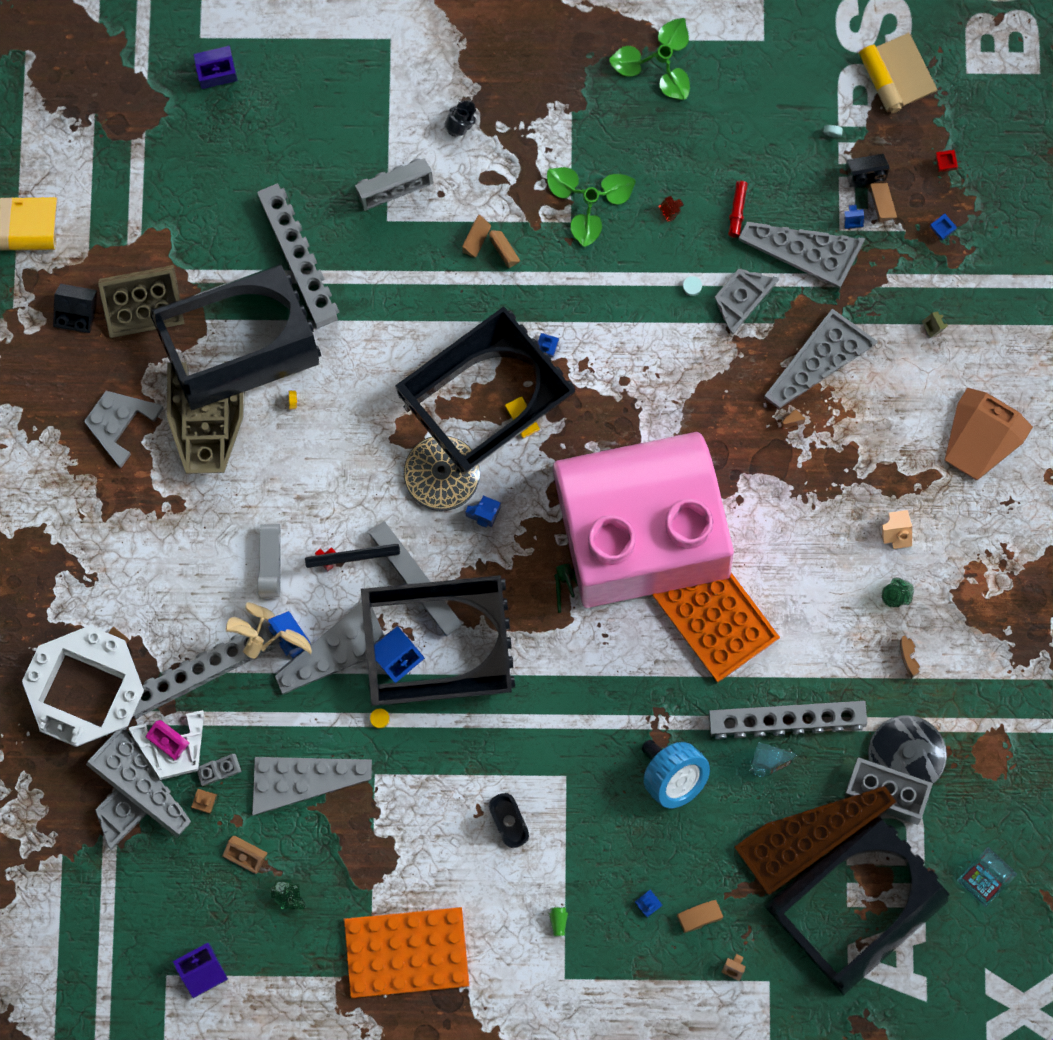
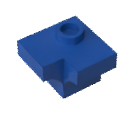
M483 495L479 504L475 506L468 505L465 512L466 517L477 521L476 523L482 527H493L501 509V502Z

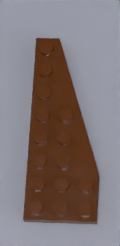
M886 786L766 823L737 844L735 848L766 892L771 895L893 806L897 801Z

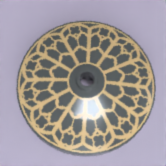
M447 436L463 456L472 451L462 440ZM433 437L419 442L410 451L405 461L404 481L408 492L417 503L431 510L449 511L464 505L474 495L479 485V465L465 475L462 472L458 474L454 470V462ZM439 469H442V470H445V472H444V473H439L438 470H439Z

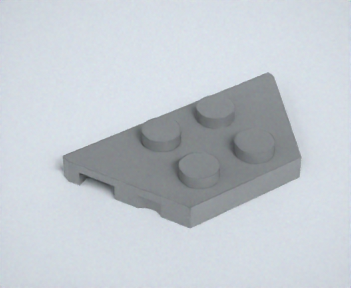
M738 269L715 296V301L731 334L738 330L779 281L778 277H768L761 273H750L747 270Z
M117 789L95 809L110 850L147 815L146 812Z

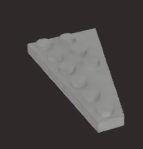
M747 222L739 237V241L840 289L865 238L857 239L844 235L836 236L823 232L802 229L793 230L788 227L779 228L766 224Z

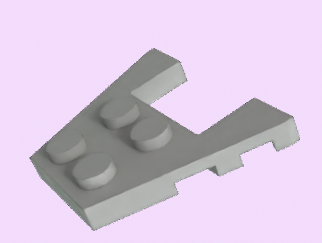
M105 391L84 422L116 464L122 468L131 453L116 444V441L137 412L154 422L164 408L159 404Z

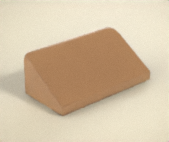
M888 183L870 184L869 190L879 223L897 219Z
M477 215L462 246L463 253L474 258L477 257L491 228V225L481 215Z
M490 231L489 239L506 266L511 268L518 264L520 259L501 231Z
M233 836L228 841L222 857L257 874L267 856V852Z

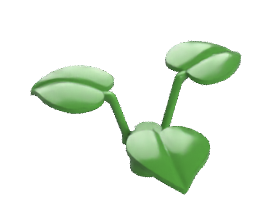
M685 18L674 19L661 27L658 32V40L663 45L658 48L656 53L640 60V52L632 46L622 47L610 57L609 61L612 67L619 74L627 77L638 75L641 72L640 64L656 57L659 62L666 63V71L668 73L660 79L659 86L662 93L670 98L685 100L689 95L690 82L688 75L680 68L670 71L669 60L673 50H682L688 44L689 33Z
M549 168L547 171L548 186L556 197L566 199L571 195V192L583 194L584 202L588 204L587 214L576 215L570 225L572 235L583 247L592 244L602 230L600 218L595 215L590 216L591 207L597 202L599 195H606L610 203L620 205L629 199L636 183L635 179L627 175L612 174L605 177L601 183V187L605 192L598 191L593 187H589L586 190H576L574 188L577 187L579 178L577 173L571 168Z

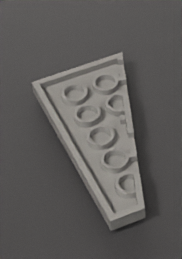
M831 309L764 398L780 409L878 344V341L834 309Z
M362 602L310 646L311 654L307 651L302 652L275 676L283 695L367 660ZM371 607L375 644L384 637L373 607Z
M127 728L116 731L90 758L86 765L178 838L190 824V819L179 803L175 802L170 795L168 787H165L158 778L144 754L137 747L134 738H131L126 731Z
M255 757L253 816L318 797L325 793H331L348 786L372 780V760Z

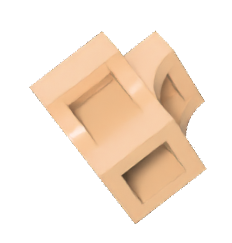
M908 510L890 512L889 522L882 525L883 543H892L893 549L912 546V523Z

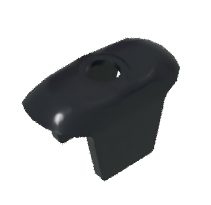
M502 793L493 797L489 801V810L503 842L510 848L524 845L529 839V831L514 797L509 793ZM508 815L515 818L514 825L510 827L506 826L503 822L504 818Z

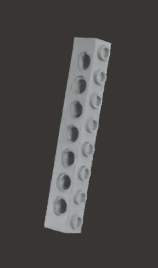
M277 183L258 191L260 202L317 329L337 321L339 310L336 303H331L329 297H332L328 286L324 287L322 283L325 279L321 270H316L315 264H317L314 254H309L308 252L309 243L306 237L302 238L300 234L303 230L299 221H295L293 218L295 212L292 205H287L285 199L288 197L284 188L280 189ZM276 203L282 204L279 209H274L273 205ZM282 220H289L287 225L280 224ZM290 236L297 237L293 242L287 241ZM298 252L304 253V256L301 258L294 257ZM304 269H311L310 274H302ZM312 285L319 286L316 291L309 290ZM323 301L326 302V305L323 308H319L316 306L317 303Z
M255 625L251 628L257 630L258 625ZM262 625L258 636L263 638V644H266L270 638ZM237 634L231 638L230 642L226 644L224 642L219 643L213 647L214 650L208 653L206 651L201 652L196 656V659L192 661L186 660L180 663L178 668L164 671L161 673V677L146 680L144 682L145 685H143L144 693H151V698L148 701L140 699L133 716L137 719L253 660L254 658H250L243 653L249 637ZM271 643L265 651L261 650L257 657L275 649L273 644ZM233 648L238 649L236 656H228L229 650ZM213 658H221V661L218 665H211V660ZM202 666L203 672L198 675L194 674L195 667ZM179 675L186 676V680L183 683L176 682ZM161 684H168L167 691H159Z
M853 701L710 710V737L715 736V739H726L727 736L734 735V738H745L746 734H754V737L766 736L765 733L781 736L785 735V732H793V734L797 735L804 734V731L812 730V733H823L825 729H832V732H841L843 728L859 731L863 730V727L867 725L866 702ZM849 713L851 720L847 722L842 720L841 714ZM829 714L832 717V721L829 723L824 722L822 715ZM809 715L812 717L813 722L806 724L803 722L802 717ZM785 716L791 717L793 724H784L783 718ZM769 717L774 721V724L766 726L763 723V719ZM752 719L754 726L751 728L746 727L744 720ZM732 720L735 723V727L728 729L725 727L724 722Z

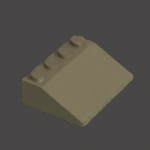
M174 265L102 278L98 282L110 338L155 330L150 317V311L180 300ZM183 314L163 320L165 326L171 327L184 324Z

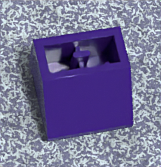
M230 46L194 54L197 74L202 89L238 81Z
M209 943L173 961L192 998L228 980Z

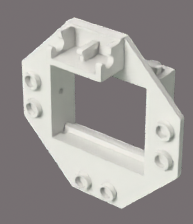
M87 626L39 645L22 680L40 731L75 747L128 727L144 693L126 641L92 626ZM65 655L123 679L102 727L43 703Z

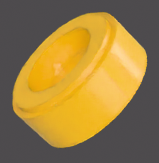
M295 390L288 391L289 409L297 408V393Z
M376 709L371 713L370 721L375 728L382 729L389 724L390 717L386 710Z

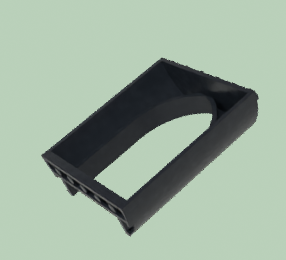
M276 265L150 311L152 322L191 411L319 365L321 352L315 343L312 323L310 321L307 322L306 310L304 306H300L298 292L296 290L293 291L291 277L289 274L286 275L282 265ZM242 294L270 297L282 303L290 310V316L284 330L266 347L189 376L186 375L163 320L208 304Z
M504 306L395 385L398 397L405 403L403 407L406 412L412 411L454 462V470L458 474L460 472L463 475L468 473L575 393L573 383L569 380L566 381L561 369L551 363L550 356L539 349L538 342L528 336V331L524 325H519L515 320L516 317L511 310L507 311ZM507 357L518 359L531 365L535 373L536 387L528 406L513 421L465 456L460 453L420 404L463 371L480 361Z
M501 575L361 589L371 705L512 692V688H515V678L510 676V669L514 667L513 657L508 655V649H512L511 637H507L506 630L510 629L509 617L505 618L504 610H508L507 598H503L502 592L506 591L505 579H501ZM442 600L458 601L480 610L490 619L498 632L496 644L489 656L479 666L467 673L447 678L378 684L371 607Z
M877 816L806 868L764 906L843 996L949 901L948 896L950 894L938 882L936 873L931 869L928 871L924 866V860L918 854L915 856L910 851L911 846L904 839L901 841L897 836V830L892 825L888 826L880 816ZM869 852H882L905 860L909 872L910 890L904 910L884 933L837 974L784 913L837 866L851 857Z

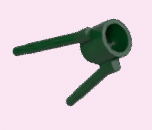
M569 563L557 566V574H554L558 613H561L560 580L562 583H567L571 597H575L571 580L574 579L577 584L575 570L571 568Z

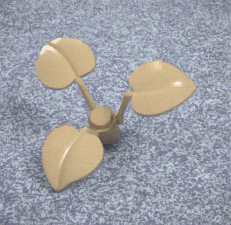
M246 603L245 608L249 613L260 618L257 630L251 628L249 623L237 617H231L227 622L226 632H235L249 637L243 653L250 658L256 659L261 650L265 651L280 636L286 641L304 649L309 654L312 652L308 640L303 635L288 629L285 632L280 631L266 644H263L264 640L258 634L264 619L268 621L270 618L275 617V614L271 610L254 603Z

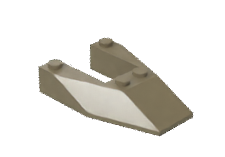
M168 362L167 420L185 473H225L244 417L245 392L191 411L171 363ZM181 362L186 372V375L189 376V367L187 363Z

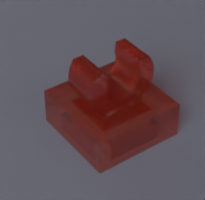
M669 196L662 201L659 208L666 220L670 222L676 218L681 210L680 207L684 206L681 199L674 201L672 196Z

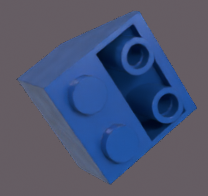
M290 611L268 620L270 623L268 629L273 637L280 631L285 632L288 629L303 635L308 640ZM281 636L277 638L280 639L279 645L285 655L290 654L292 659L305 651L286 641Z
M398 626L394 627L374 644L377 663L395 683L425 659Z

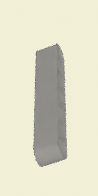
M385 521L368 532L377 546L399 544L400 554L386 556V558L406 584L430 582ZM445 600L420 602L446 637L462 626V623Z

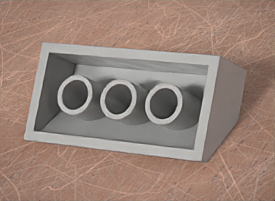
M419 158L414 159L408 165H399L393 168V171L381 172L375 178L359 181L355 188L364 211L434 184L432 170L425 158L421 160Z
M858 757L843 799L886 786L897 803L883 813L918 825L922 819L933 783Z

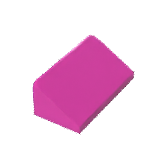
M162 720L155 721L145 736L174 760L190 744L189 741Z

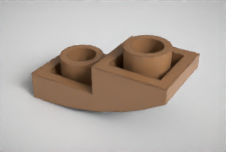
M904 635L900 639V651L904 666L912 679L919 674L920 666L915 658L911 659V656L915 653L914 648H916L911 638L907 639Z
M716 900L695 906L677 915L684 933L700 929L704 925L723 919Z

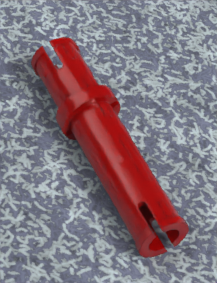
M744 181L736 182L732 213L729 215L730 228L728 236L736 238V235L740 237L741 224L744 221L743 209L748 183Z

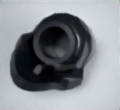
M463 100L457 106L450 108L444 126L451 136H463L475 124L476 118L473 115L476 112L474 102Z

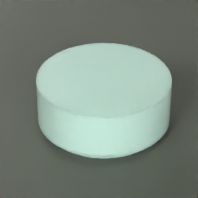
M825 125L823 133L831 137H841L843 128Z
M690 276L684 280L683 290L687 295L696 296L701 292L702 282L698 277Z

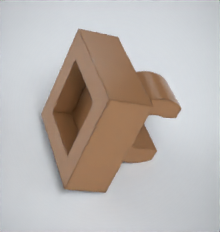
M197 789L192 808L211 814L217 795Z
M736 954L734 960L728 958L721 973L740 981L746 966L741 964L744 957Z

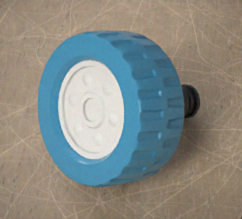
M647 740L642 745V752L651 760L644 774V786L647 792L660 805L665 808L683 806L694 799L704 788L709 777L710 766L707 759L693 745L686 742H678L667 746L663 750L653 740Z

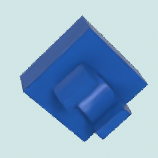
M849 205V211H844L845 229L864 227L863 209L857 210L856 205Z
M943 214L930 225V228L941 241L957 229L946 214Z
M541 333L538 340L539 349L543 353L546 352L550 357H554L559 338Z
M651 890L635 901L647 918L662 907L661 902Z

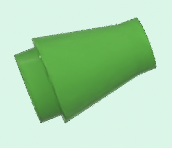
M551 907L549 917L553 936L565 935L568 917L566 907Z

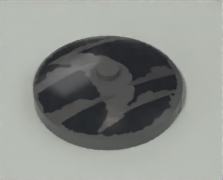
M898 716L884 722L873 734L868 747V761L933 784L941 776L947 759L945 742L939 731L928 721L916 716Z

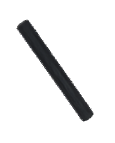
M390 544L305 557L306 568L399 555L400 546L399 544Z

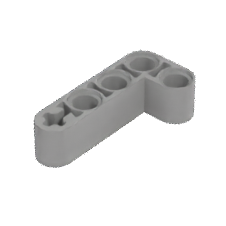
M260 524V577H258V594L260 598L280 597V524Z

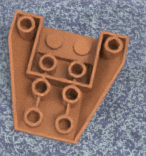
M967 388L957 404L944 461L975 480H979L1021 446L1033 426L1020 412L987 392Z

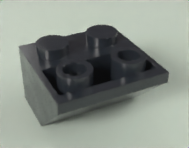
M884 154L846 160L845 164L849 187L854 186L855 188H861L871 183H884L887 180L890 169Z
M60 284L54 294L53 327L90 333L96 310L97 290Z

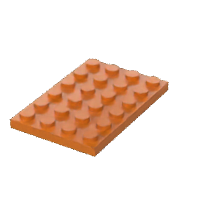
M732 572L730 577L724 580L652 594L717 683L780 639V636Z
M462 907L344 919L351 998L470 987Z

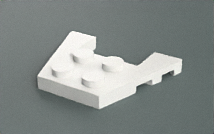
M203 710L186 714L190 733L181 736L189 741L190 744L176 760L172 759L145 737L148 733L146 724L129 727L130 734L160 780L198 771L204 721Z

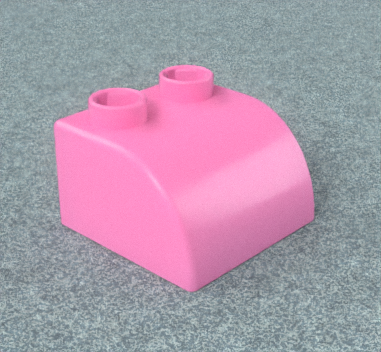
M699 432L562 459L553 463V475L582 605L585 608L710 583L730 577L734 549L711 455L704 437Z

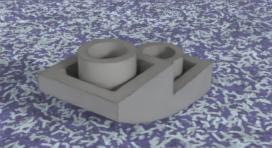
M230 754L219 760L199 766L197 771L202 786L242 772L236 754Z

